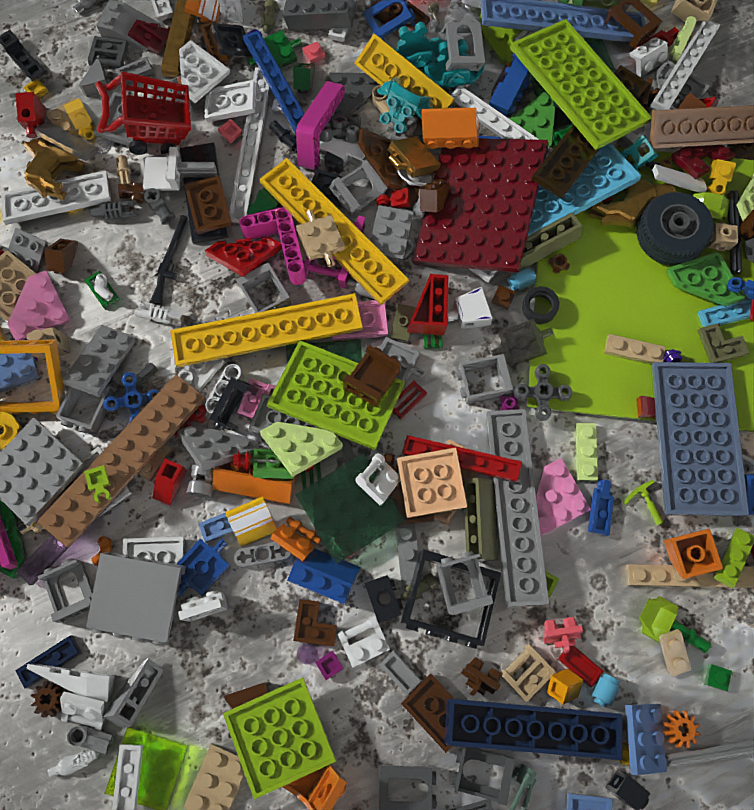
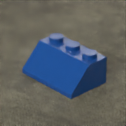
M314 548L304 561H301L299 558L295 560L287 581L346 605L361 567Z

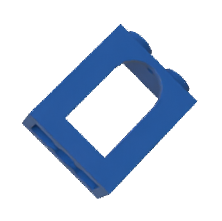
M382 0L363 12L373 34L378 35L384 41V37L409 22L415 27L413 19L416 17L411 8L408 10L407 0ZM392 4H401L403 12L379 28L373 16Z

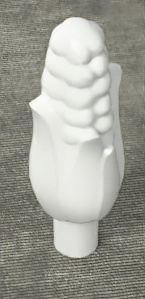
M83 750L78 754L67 756L61 759L57 766L48 769V775L53 777L58 774L63 776L72 774L97 759L99 752L93 750L85 752Z

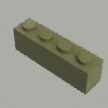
M573 213L564 216L527 237L520 270L581 238L582 224Z
M483 478L464 480L463 487L467 508H464L466 552L472 551L473 554H480L481 557L477 558L478 562L498 561L493 480Z

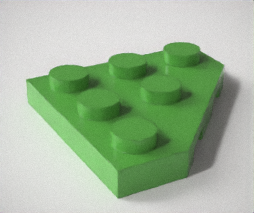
M543 92L509 119L536 138L548 140V146L552 148L556 102L546 92Z
M720 252L669 267L666 271L674 287L726 307L741 302L745 298L742 291L737 293L729 291L727 287L728 281L734 277Z

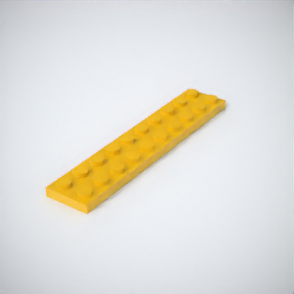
M288 158L284 159L259 179L260 183L300 224L309 221L306 212L311 209L314 211L316 218L332 215L345 246L344 250L336 252L332 256L380 305L384 304L409 282V279Z
M353 293L170 330L175 365L176 367H182L296 344L299 340L306 342L361 331L363 326L356 295Z

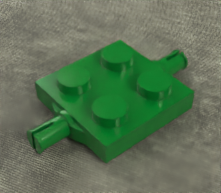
M283 30L263 38L279 68L297 61L293 48L302 45L300 38L290 42ZM254 58L247 60L250 67L256 65Z

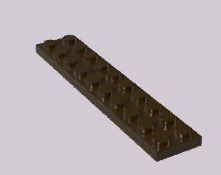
M622 65L614 72L615 76L637 101L650 84ZM573 124L536 170L531 180L563 199L601 148L595 150Z

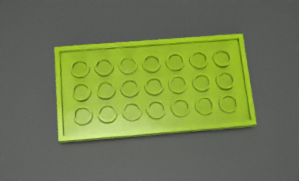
M567 19L511 43L510 49L595 150L650 123V114Z

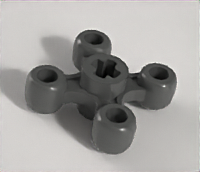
M353 113L349 114L347 118L345 116L333 117L332 115L319 135V140L329 142L333 137L335 139L346 138L349 142H357L361 126L360 115Z
M540 364L535 369L534 374L538 381L536 386L529 387L526 384H518L514 389L516 399L525 400L531 397L538 403L535 416L539 421H546L550 418L552 413L548 405L550 399L557 398L564 402L569 400L573 393L568 385H561L555 388L548 383L551 371L546 364Z

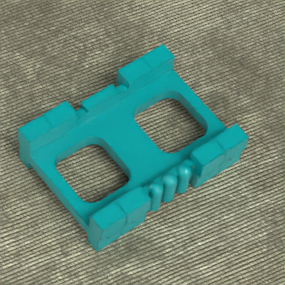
M646 135L639 137L634 141L635 144L633 143L627 150L624 149L620 153L624 158L632 155L635 160L632 166L637 171L647 161L650 163L659 156L652 148ZM646 143L650 151L642 157L638 148Z

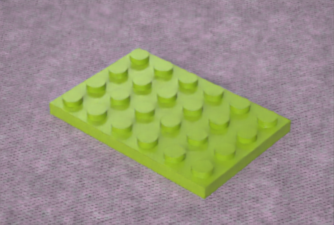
M299 340L267 403V407L376 450L403 390L405 381L396 378L378 406L374 407L343 388L344 378L347 374L351 375L359 363Z

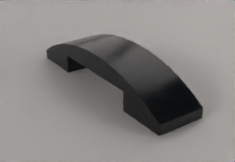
M10 29L0 35V45L29 80L33 82L47 73L39 62L24 48Z

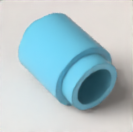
M526 267L519 272L511 274V277L507 280L511 290L520 291L535 284V279L537 278L534 270Z
M604 673L603 677L599 678L593 691L594 702L604 708L607 705L612 706L620 689L618 686L620 681Z

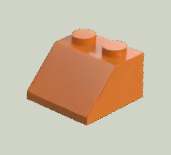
M710 528L663 540L669 560L682 579L723 569Z

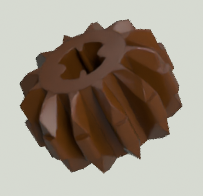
M44 681L42 686L35 687L37 693L31 695L32 698H35V702L30 704L31 706H37L34 711L35 714L41 713V717L46 718L48 715L55 717L57 712H62L60 698L63 694V687L49 681Z

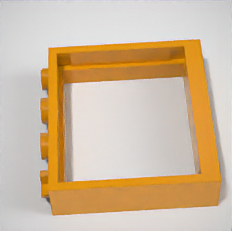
M56 339L0 341V354L45 353L53 401L0 402V412H11L14 415L22 412H30V414L41 412L58 413L65 398V390Z

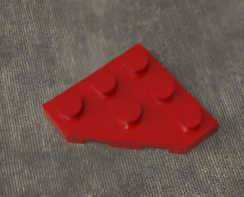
M262 237L258 241H251V238L236 239V243L218 241L207 248L205 253L207 257L244 277L282 250V244L270 237Z

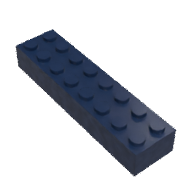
M447 698L444 743L450 746L622 760V714Z

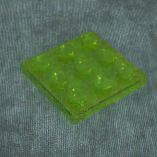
M127 727L121 744L144 745L137 804L154 810H168L189 745L133 727ZM118 755L104 793L114 796Z

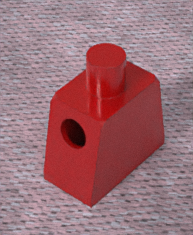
M34 92L15 93L18 122L26 130V137L37 138L34 129L45 123L46 107Z

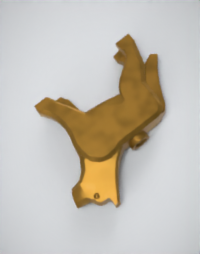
M41 137L31 139L29 142L25 141L26 150L34 157L32 161L27 163V169L24 172L27 185L34 188L43 198L49 195L64 200L67 192L62 191V183H55L53 180L62 170L81 172L85 167L84 162L81 160L76 161L80 158L67 151L49 146L50 142Z
M641 179L623 189L626 193L624 201H616L606 205L601 201L593 205V210L590 212L589 217L601 220V225L634 227L653 199L662 194L677 191L674 188L675 185L669 183L654 185Z

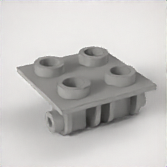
M15 228L8 251L37 273L42 255L45 254V249L49 246L46 244V241Z

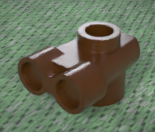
M136 182L131 185L118 184L119 199L130 198V201L136 200L137 204L144 203L146 190H144L141 183Z

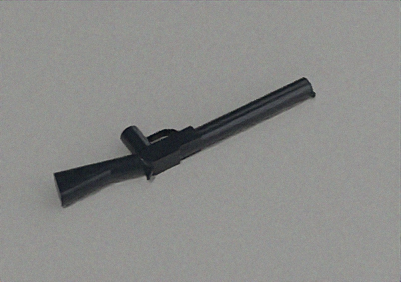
M180 215L181 218L164 259L160 263L158 273L154 275L158 276L157 286L149 303L162 304L165 278L176 280L177 273L172 272L174 269L172 257L188 220V217L185 215ZM171 263H172V264H173L172 269H171V271H168V270H169V267H170V265H171Z

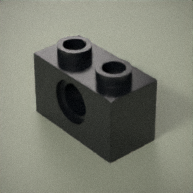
M388 575L364 583L378 624L402 615L401 610H404L401 599H396L394 591L397 588L393 578L389 579ZM381 594H389L391 601L388 604L380 603L379 597Z
M616 770L605 787L633 810H643L649 802L648 797L651 794L632 777L619 770Z

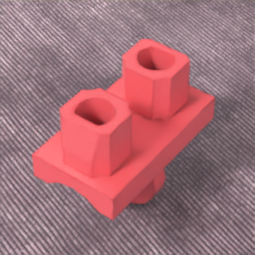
M574 617L563 619L564 628H557L555 620L545 621L544 644L554 643L555 648L562 647L564 653H569V646H575V640L581 639V633H583L582 625L578 626Z

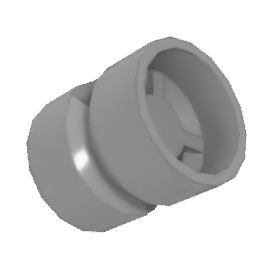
M192 465L190 472L192 480L188 482L186 493L193 496L211 498L213 492L211 482H213L214 468L201 471L198 465Z

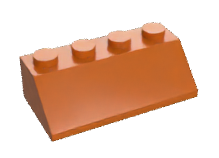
M233 462L213 469V490L256 498L263 496L264 500L290 504L298 474L294 476V479H262L253 477V465L250 464V468L247 471L242 466L237 470V466H233Z

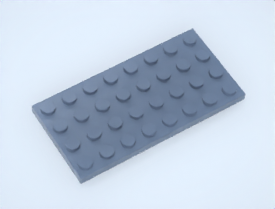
M654 362L652 364L665 515L748 516L749 511L731 363Z

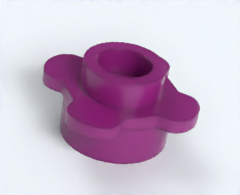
M514 394L511 396H500L501 411L520 409L517 405L518 399L515 398Z

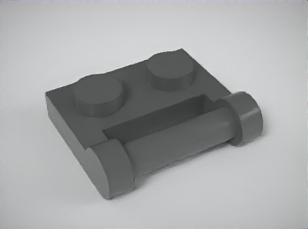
M94 36L88 56L89 66H92L96 59L100 60L103 66L116 68L124 66L129 45L127 40ZM97 55L117 57V59L97 58Z

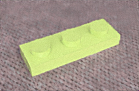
M576 423V480L596 482L598 481L596 423Z

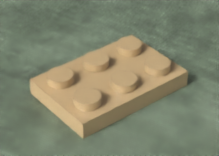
M211 743L183 808L186 810H230L245 775L238 754Z

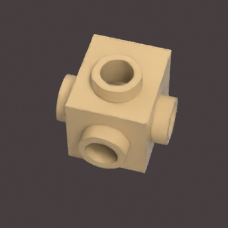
M716 223L713 236L708 243V248L715 249L716 251H729L738 243V226Z

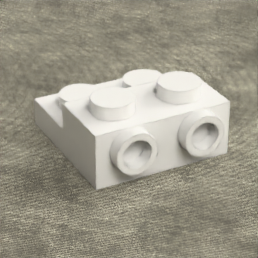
M215 590L206 593L207 597L201 599L198 596L187 599V603L181 605L182 611L178 612L180 620L191 622L228 610L225 594Z

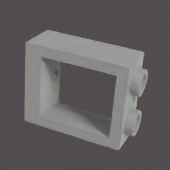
M269 263L251 271L244 277L236 279L241 292L254 313L292 305L289 295ZM270 278L282 299L259 311L247 290Z
M504 354L459 363L456 377L458 381H461L460 393L462 399L465 398L466 404L500 398L502 395L510 396L512 394L513 386ZM496 366L501 389L471 395L465 372Z
M70 387L56 418L65 427L72 428V426H75L82 433L89 435L92 432L97 434L107 413V410L104 408V400L109 396H114L116 393L110 387H105L100 396H103L90 425L70 418L82 392Z

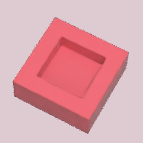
M318 42L302 48L305 57L311 64L325 58V53Z
M229 119L218 128L219 134L230 144L243 134L242 129L232 119Z

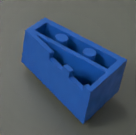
M515 54L512 56L510 68H506V75L502 82H499L489 102L491 107L507 118L509 115H513L516 109V102L521 101L524 94L523 90L528 89L531 83L529 70Z

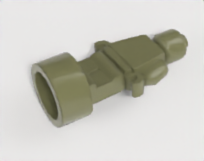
M274 0L265 1V14H261L264 33H268L270 27L273 28L277 21L274 15L277 12L278 3Z
M431 572L423 576V579L419 582L415 600L422 599V593L428 590L432 591L438 587V583ZM411 583L406 587V592L400 594L401 600H407Z

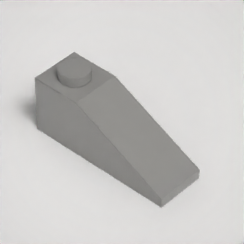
M146 658L115 695L103 717L118 727H131L164 669L149 658Z

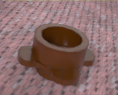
M563 254L555 255L554 258L551 257L548 260V264L552 266V271L555 274H559L562 270H568L570 264L567 263V258Z

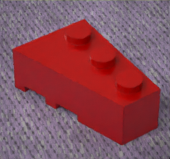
M429 275L409 323L407 333L445 334L448 322L449 275Z

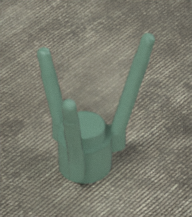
M524 764L521 765L520 769L515 767L512 773L511 782L517 776L516 781L521 786L510 810H515L525 787L528 789L522 810H527L533 786L537 781L535 779L537 773Z

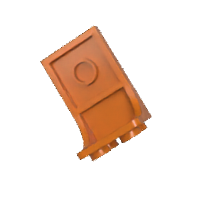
M330 764L283 786V788L298 797L308 810H334L337 799L341 798L346 790L347 781L333 764Z

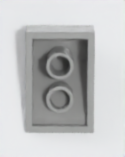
M109 0L96 26L101 37L127 40L129 47L148 52L149 49L129 37L128 32L136 19L146 23H156L158 27L161 25L126 3Z

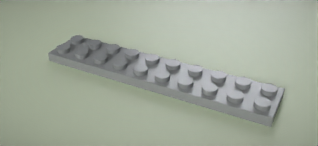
M526 410L487 411L490 454L522 461L518 482L493 477L506 608L549 605Z

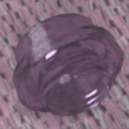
M304 643L298 648L297 658L301 663L312 664L317 659L318 651L313 644Z

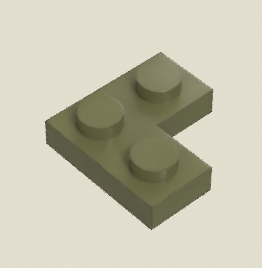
M718 323L699 328L698 330L710 363H721L747 356L750 353L743 336L724 340Z

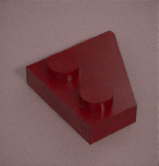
M136 19L128 32V36L156 55H159L168 40L170 27H158L156 23H146Z

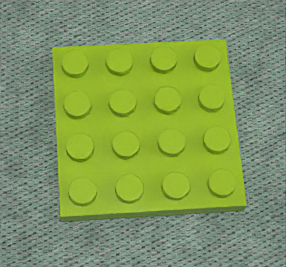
M304 677L223 713L254 800L336 762Z

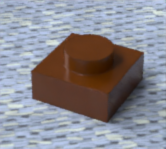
M499 285L491 303L508 310L516 292Z

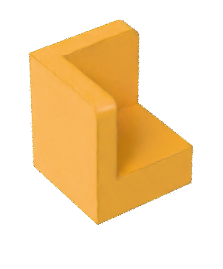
M564 669L551 675L547 693L564 705L579 697L583 679L569 669Z

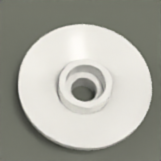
M398 170L400 177L412 186H426L427 183L432 181L430 174L411 178L405 170Z

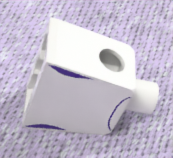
M482 287L455 298L454 309L448 310V322L458 320L462 329L490 326L492 322V316Z

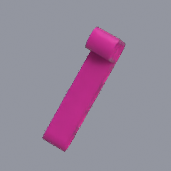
M326 81L299 121L296 129L299 167L314 171L318 169L320 163L319 135L342 101L345 93L344 85Z
M284 207L246 215L239 220L245 239L251 238L252 240L279 234L291 283L301 285L306 281L305 268L292 215Z

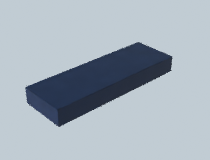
M70 635L15 671L24 689H27L44 678L27 669V664L61 667L82 652L73 635Z

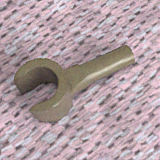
M433 1L429 4L428 12L432 14L433 18L440 25L436 13L439 11V4L437 1Z

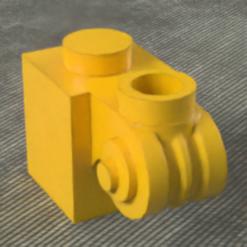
M80 98L65 104L64 107L76 129L79 128V135L85 138V140L92 139L95 136V126L91 124L92 120Z
M719 159L712 161L708 179L713 180V182L708 186V193L726 194L727 182H731L736 163Z

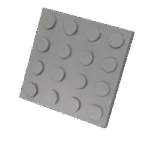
M33 417L0 453V499L26 525L31 526L86 465L42 423Z

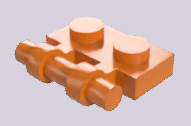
M289 516L285 523L290 527L283 523L273 532L270 539L301 561H304L315 548L311 541L318 545L322 538L317 536V532L304 527L301 521L298 519L294 520Z

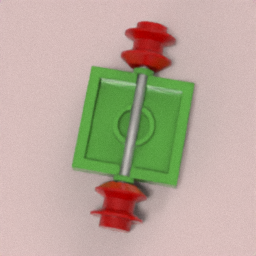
M254 449L252 459L249 451L245 455H241L239 450L238 454H234L233 466H237V470L240 466L245 467L247 471L250 468V464L253 465V477L262 479H294V476L292 477L272 449ZM313 466L306 469L307 473H309L310 469H313Z

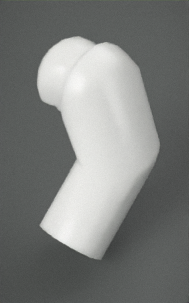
M98 274L95 278L94 289L100 296L109 301L112 299L113 293L107 289V277L104 274Z

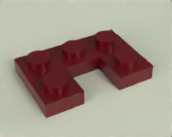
M724 145L687 146L671 155L672 161L694 179L707 174L711 168L701 159L708 156L713 161L719 159L730 162L735 157V154Z

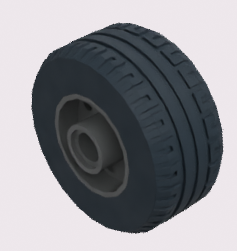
M681 192L665 193L656 197L648 204L638 222L637 239L640 247L650 258L661 264L675 266L694 260L702 253L713 236L714 221L706 205L696 197Z

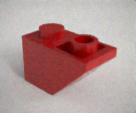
M165 458L156 475L152 498L171 506L188 470L184 466Z

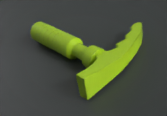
M651 480L633 490L623 504H627L633 496L641 493L647 502V507L656 525L664 523L655 503L651 501L649 491L646 490L648 486L655 483L654 480Z

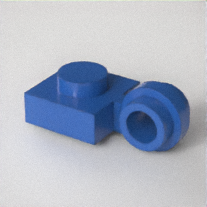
M738 277L731 278L728 281L727 287L729 291L737 293L743 290L744 295L754 300V281L748 279L747 282H744Z

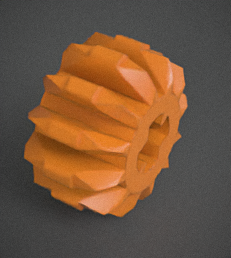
M674 710L673 716L670 714L666 715L669 723L663 722L662 725L668 727V730H664L663 734L669 736V743H675L677 748L682 746L690 748V742L693 744L697 743L694 736H701V733L696 731V728H699L701 725L693 723L696 718L694 715L688 716V712L682 710L681 713L678 710ZM679 726L684 728V732L679 731Z

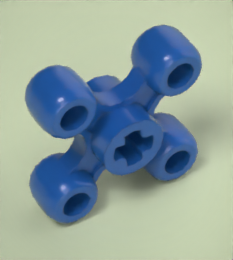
M126 372L122 376V383L126 387V394L121 398L107 397L104 400V408L110 412L116 411L120 407L128 408L131 413L130 423L140 413L141 406L152 400L151 395L158 394L160 391L152 389L145 394L139 393L136 389L137 376L132 372ZM132 377L133 382H126V378ZM137 396L138 404L133 403L130 405L128 398ZM114 401L115 406L109 407L108 402Z

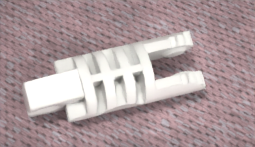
M140 301V309L138 308L134 311L137 317L159 323L181 326L183 323L182 313L144 301Z

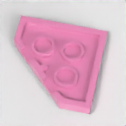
M47 271L27 278L7 324L15 340L27 339V334L35 329L55 328L70 322V318Z
M562 458L544 466L536 491L541 536L591 510Z

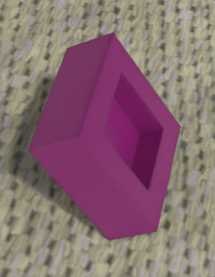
M334 651L329 652L315 662L325 680H328L344 669Z

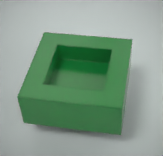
M708 664L704 685L728 692L732 670Z

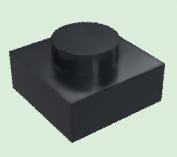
M327 151L324 156L325 166L330 171L340 174L344 169L343 159Z

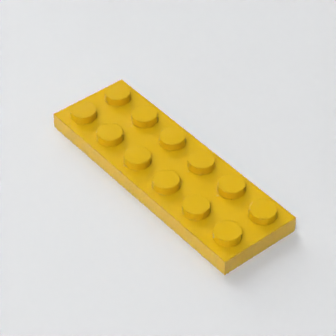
M376 34L372 35L354 63L380 85L394 79V77L400 78L401 85L410 92L419 96L431 97L434 109L450 108L455 101L453 96Z

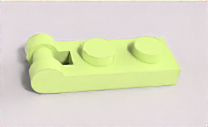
M689 16L686 19L685 25L676 41L679 45H674L670 56H673L671 62L677 64L697 22L693 16Z

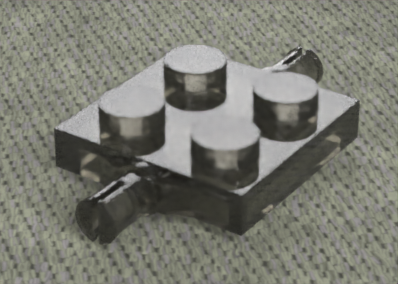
M531 319L498 332L501 339V347L491 350L492 356L504 354L508 358L510 366L513 367L547 354L544 347V338L554 335L552 327L540 331L536 326L535 320Z

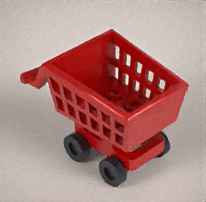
M121 71V75L115 77L109 84H103L101 81L95 83L102 100V116L97 131L99 133L114 132L125 124L127 137L133 138V141L129 144V151L132 154L143 155L147 153L146 143L162 144L160 147L161 154L169 153V148L177 147L178 149L177 145H180L181 140H185L189 131H191L188 85ZM126 80L133 81L134 86L127 85ZM137 82L144 83V88L137 87ZM121 84L122 116L118 117L110 125H107L110 117L109 95L107 91H112ZM147 85H154V89H148ZM158 86H159V87H164V90H163V91L157 90V89H158ZM168 89H173V93L167 92ZM128 91H134V96L128 95ZM138 92L144 93L143 97L138 96ZM147 94H152L153 98H147Z

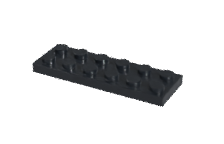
M214 142L180 148L181 162H214L217 176H220ZM184 177V184L204 180L207 178ZM186 193L192 243L228 238L227 227L197 234Z

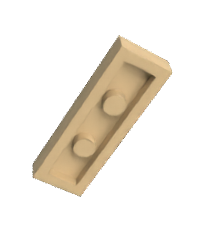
M609 334L604 354L652 365L654 362H663L665 346Z

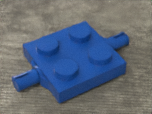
M200 538L177 563L178 565L186 566L185 574L181 575L180 578L182 583L178 589L179 596L188 587L194 589L199 595L204 596L230 567L220 554L223 548L228 545L222 538L215 547L207 545Z

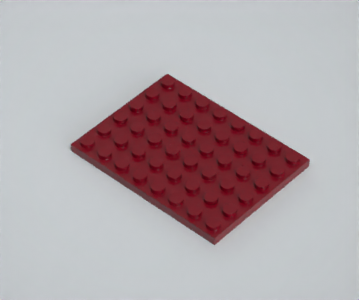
M479 138L478 147H455L452 149L442 147L438 160L441 165L438 171H435L433 180L443 179L444 182L450 183L449 192L442 210L439 212H424L412 263L415 265L519 272L539 189V184L531 180V178L546 158L549 145L548 140Z

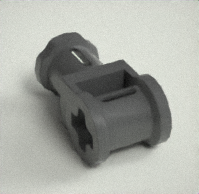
M148 189L144 194V198L149 207L160 217L162 225L170 224L175 219V214L167 208L164 199L157 189Z

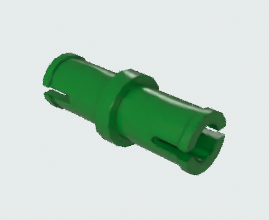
M676 619L674 620L670 631L678 629L682 632L685 644H691L704 654L708 652L711 647L710 641L698 635L693 628L689 629Z

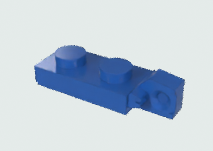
M598 480L597 487L594 489L588 532L601 536H609L614 497L612 492H610L611 481Z

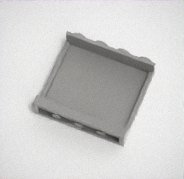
M113 552L100 553L86 628L93 629L95 633H105L107 631L112 632L113 636L116 637L128 635L133 636V640L145 641V639L153 640L152 643L164 645L173 638L170 635L180 578L181 575L185 574L186 566Z

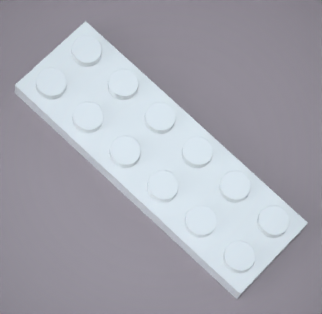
M106 170L55 181V183H62V191L67 192L64 200L49 195L43 198L32 187L1 193L2 221L5 225L111 202L109 178Z

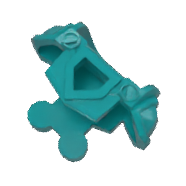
M418 22L415 25V30L412 31L407 26L401 27L398 30L400 40L398 41L397 48H394L418 69H423L429 63H437V58L440 55L439 44L443 42L438 37L428 39L427 36H424L428 31L424 22Z
M459 39V56H468V54H465L468 50L467 41ZM447 41L439 44L440 55L437 58V63H429L424 67L425 75L443 89L474 84L484 71V65L480 71H470V69L446 71V63L449 60Z
M398 77L385 82L377 90L381 95H388L386 103L390 107L389 112H384L380 115V122L382 124L394 123V129L397 133H403L407 130L406 117L417 118L419 116L422 119V109H434L431 97L419 96L410 92L401 85V80Z

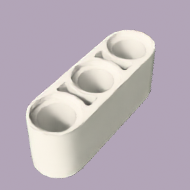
M230 364L224 369L205 405L210 415L213 412L212 407L217 405L222 395L221 391L226 388L230 375L238 372L235 378L244 380V375L238 365ZM235 388L233 389L231 395L229 396V398H228V400H227V402H226V404H225V406H224L222 412L224 411V409H225V407H226V405H227V403H228L230 397L232 396V394H233Z

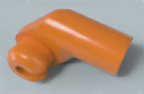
M106 536L99 537L97 541L99 552L91 558L95 566L99 564L100 553L112 551V541Z

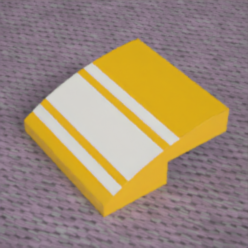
M263 496L225 512L241 547L271 535L277 529Z

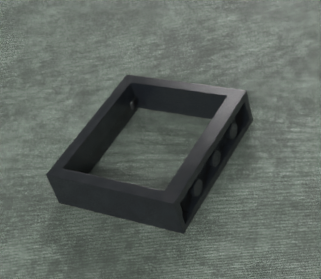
M425 549L420 550L401 623L406 624V629L417 632L418 628L426 630L425 634L438 637V634L446 636V641L457 643L458 640L464 641V646L476 649L477 646H484L494 604L481 607L474 637L410 619L425 561L440 564L441 559L448 557ZM461 562L451 566V569L469 574L467 566ZM480 566L482 577L488 580L486 586L487 595L492 596L494 603L501 572Z

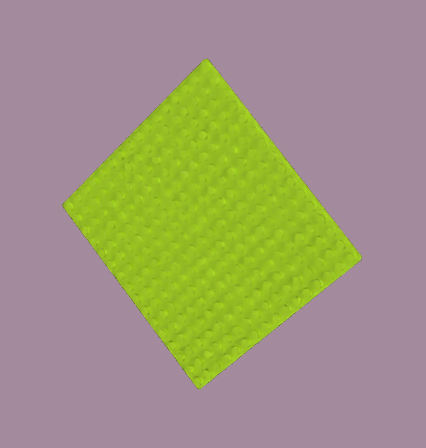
M552 141V149H554L556 145ZM615 147L620 153L624 149L627 150V148ZM655 151L659 156L652 161L660 163L661 160L671 157L673 152ZM632 155L625 158L629 163L631 162ZM708 156L701 159L711 167L712 159ZM734 158L730 162L736 163L731 182H727V191L724 196L727 198L729 191L737 190L740 200L754 174V160ZM671 162V169L688 174L676 163ZM644 166L639 168L638 173L641 175L642 180L654 185L665 183L655 179L650 167ZM709 172L699 177L704 179L707 188L713 182V180L708 179ZM674 187L677 193L681 192L689 195L698 193L682 187ZM621 190L612 195L611 203L624 201L625 191ZM589 208L575 215L582 224L581 238L537 261L535 287L542 286L553 290L558 296L560 304L553 320L546 324L533 323L528 386L534 387L537 385L538 381L534 374L535 369L540 364H546L551 371L548 383L555 388L561 385H568L573 392L571 398L564 402L557 398L550 399L548 405L551 410L657 422L656 418H638L637 398L639 396L654 398L652 365L604 354L607 336L612 334L665 346V353L671 349L679 350L682 356V360L679 363H710L698 334L699 328L703 327L698 312L719 306L720 304L674 287L666 272L672 266L656 262L645 254L640 247L637 239L638 222L634 227L601 225V220L589 217L590 212L593 210ZM728 215L725 220L713 218V225L716 223H726L729 225ZM741 237L743 271L740 274L732 275L733 277L741 278L744 282H747L748 279L754 281V263L745 258V241ZM707 245L697 257L700 258L720 252L731 271L730 250L716 251L715 249L708 248ZM563 254L567 258V263L570 264L568 270H562L559 274H555L552 271V266L548 264V260L551 257L554 258L555 255ZM540 296L535 297L534 312L541 315L549 313L552 307L549 300ZM747 318L719 326L724 340L743 336L750 352L747 356L721 363H731L739 431L754 432V321H750ZM527 398V406L537 409L538 403L534 398Z

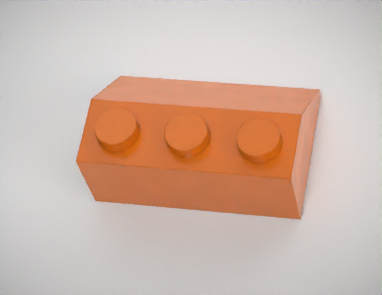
M477 108L422 109V130L425 147L430 149L441 147L449 149L455 147H478L480 125Z

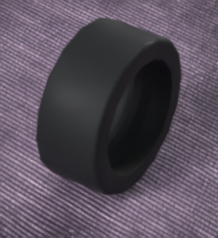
M534 287L524 297L522 304L523 314L532 323L546 324L553 320L557 314L560 304L559 298L548 287ZM538 296L548 299L552 305L550 312L541 315L532 311L530 308L531 299Z

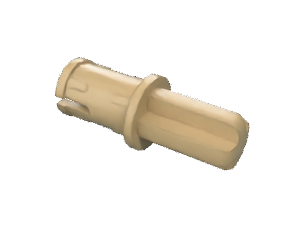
M119 155L118 158L116 157L117 175L120 176L121 184L131 185V170L128 167L127 157Z

